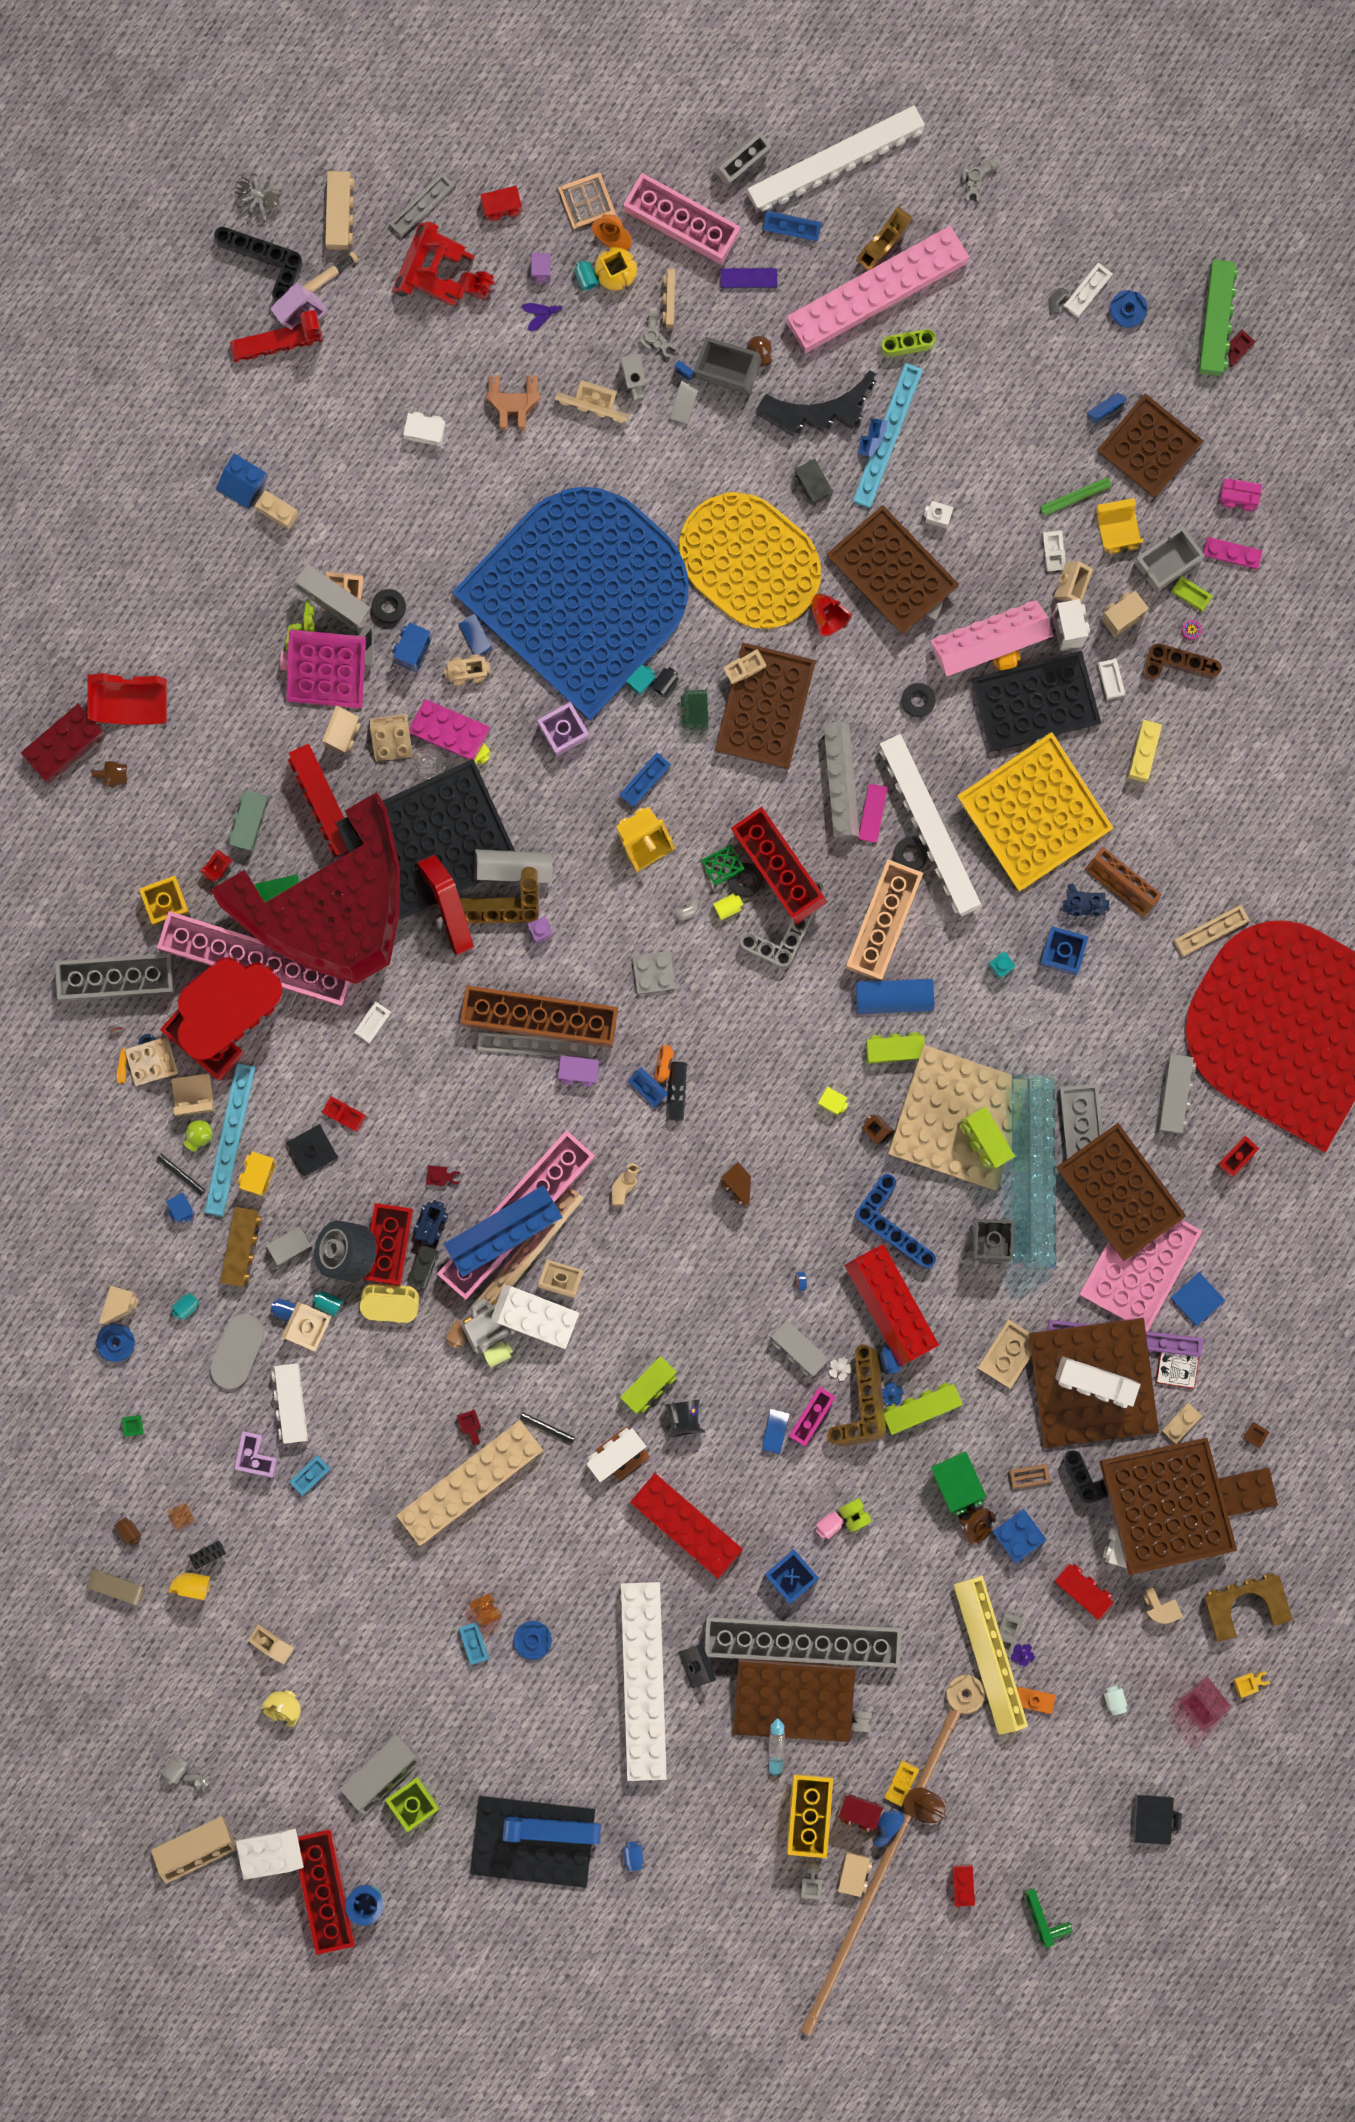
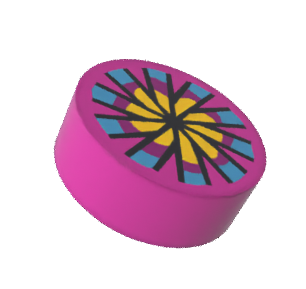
M1195 620L1187 621L1182 627L1183 636L1189 640L1198 638L1201 634V625Z

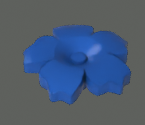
M889 1382L886 1385L887 1389L882 1388V1395L885 1398L884 1403L886 1405H892L893 1401L897 1405L901 1403L902 1397L900 1394L904 1393L903 1388L895 1387L894 1382Z

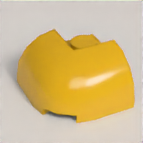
M193 1572L182 1573L171 1581L168 1593H178L180 1596L206 1600L207 1592L210 1591L211 1584L209 1582L211 1576L195 1574Z

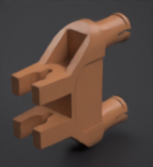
M493 375L488 376L489 392L486 394V400L500 414V430H508V415H518V430H526V415L541 399V395L538 393V376L533 375V383H531V375L526 376L525 393H501V377L495 375L494 383Z

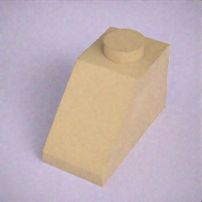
M259 1624L248 1639L251 1644L267 1656L282 1664H285L294 1649L285 1640Z

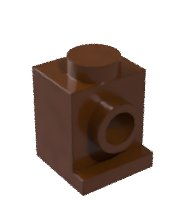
M879 1114L868 1116L864 1120L865 1124L861 1127L876 1145L885 1142L895 1132ZM876 1125L881 1127L879 1132L875 1129Z

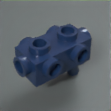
M1074 883L1067 886L1070 893H1067V900H1063V912L1067 911V915L1074 917L1082 915L1098 917L1105 915V911H1109V900H1106L1105 892H1078Z
M433 1200L432 1203L427 1202V1205L423 1204L419 1214L422 1216L420 1224L416 1223L413 1234H416L414 1238L418 1239V1244L428 1247L429 1244L434 1245V1242H439L442 1234L439 1231L441 1223L445 1224L449 1215L445 1213L447 1209L443 1207L444 1203ZM433 1211L438 1213L435 1219L431 1217Z

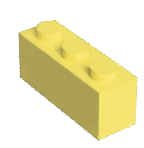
M1143 720L1141 723L1128 774L1129 779L1145 783L1148 781L1162 724Z

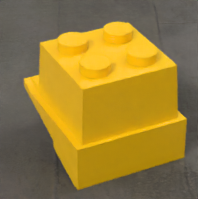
M649 807L638 809L634 816L629 819L626 817L620 820L616 826L618 836L625 847L627 858L636 872L676 849L662 819L658 821Z

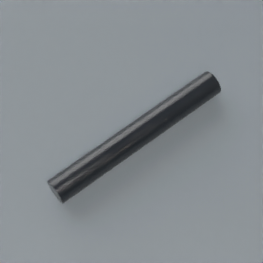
M162 1153L156 1158L198 1194L202 1195L206 1190Z
M522 1412L519 1418L571 1444L575 1436Z

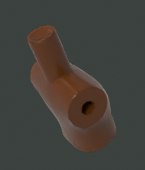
M107 761L105 762L104 770H92V778H104V785L106 787L127 784V764Z

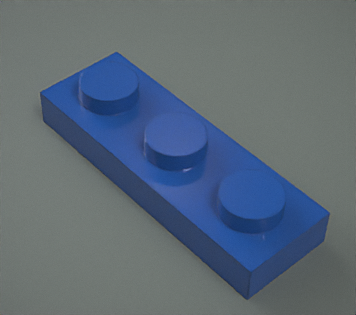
M767 210L763 230L818 241L822 222Z
M656 752L619 796L634 808L670 768L671 764Z

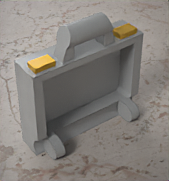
M482 1298L470 1306L471 1314L459 1321L474 1352L477 1354L486 1352L488 1347L509 1334H515L516 1330L490 1321L498 1298L490 1303Z

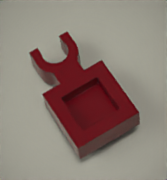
M428 1165L426 1185L446 1187V1181L459 1185L460 1182L454 1181L452 1177L455 1174L460 1175L461 1172L453 1171L447 1173L448 1167Z

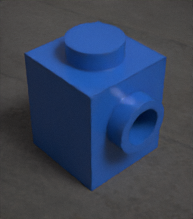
M183 1192L166 1201L170 1208L167 1212L172 1221L176 1220L178 1223L182 1221L185 1224L193 1219L192 1215L196 1214Z

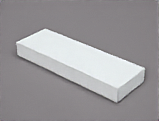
M1097 263L1063 307L1079 318L1113 273Z

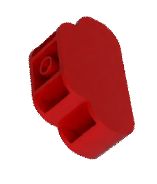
M224 957L217 960L186 985L180 993L178 1008L184 1017L178 1029L180 1044L189 1055L197 1059H209L218 1052L220 1054L224 1053L229 1048L231 1041L237 1042L240 1040L247 1028L252 1030L260 1023L259 1019L263 1015L268 1017L275 1011L274 1006L280 1001L282 996L281 979L270 966L264 963H252L245 967L240 960L233 957Z

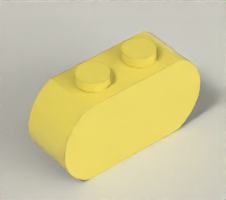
M369 1284L362 1292L360 1311L369 1320L408 1323L417 1316L420 1300L419 1294L411 1286Z

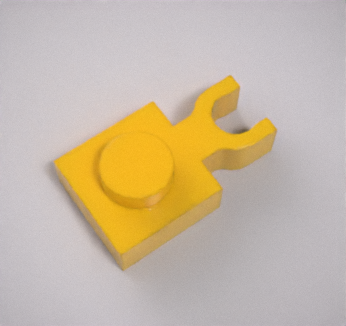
M1266 1671L1257 1673L1255 1677L1253 1673H1247L1234 1678L1233 1682L1239 1698L1258 1692L1257 1685L1270 1684L1269 1681H1261V1676L1267 1674Z

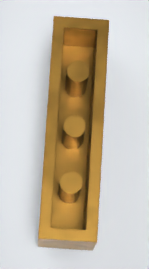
M235 1207L220 1283L243 1288L245 1284L249 1283L250 1273L247 1272L248 1266L252 1265L254 1260V1254L251 1253L252 1246H256L258 1235H255L256 1227H260L262 1219L258 1211Z

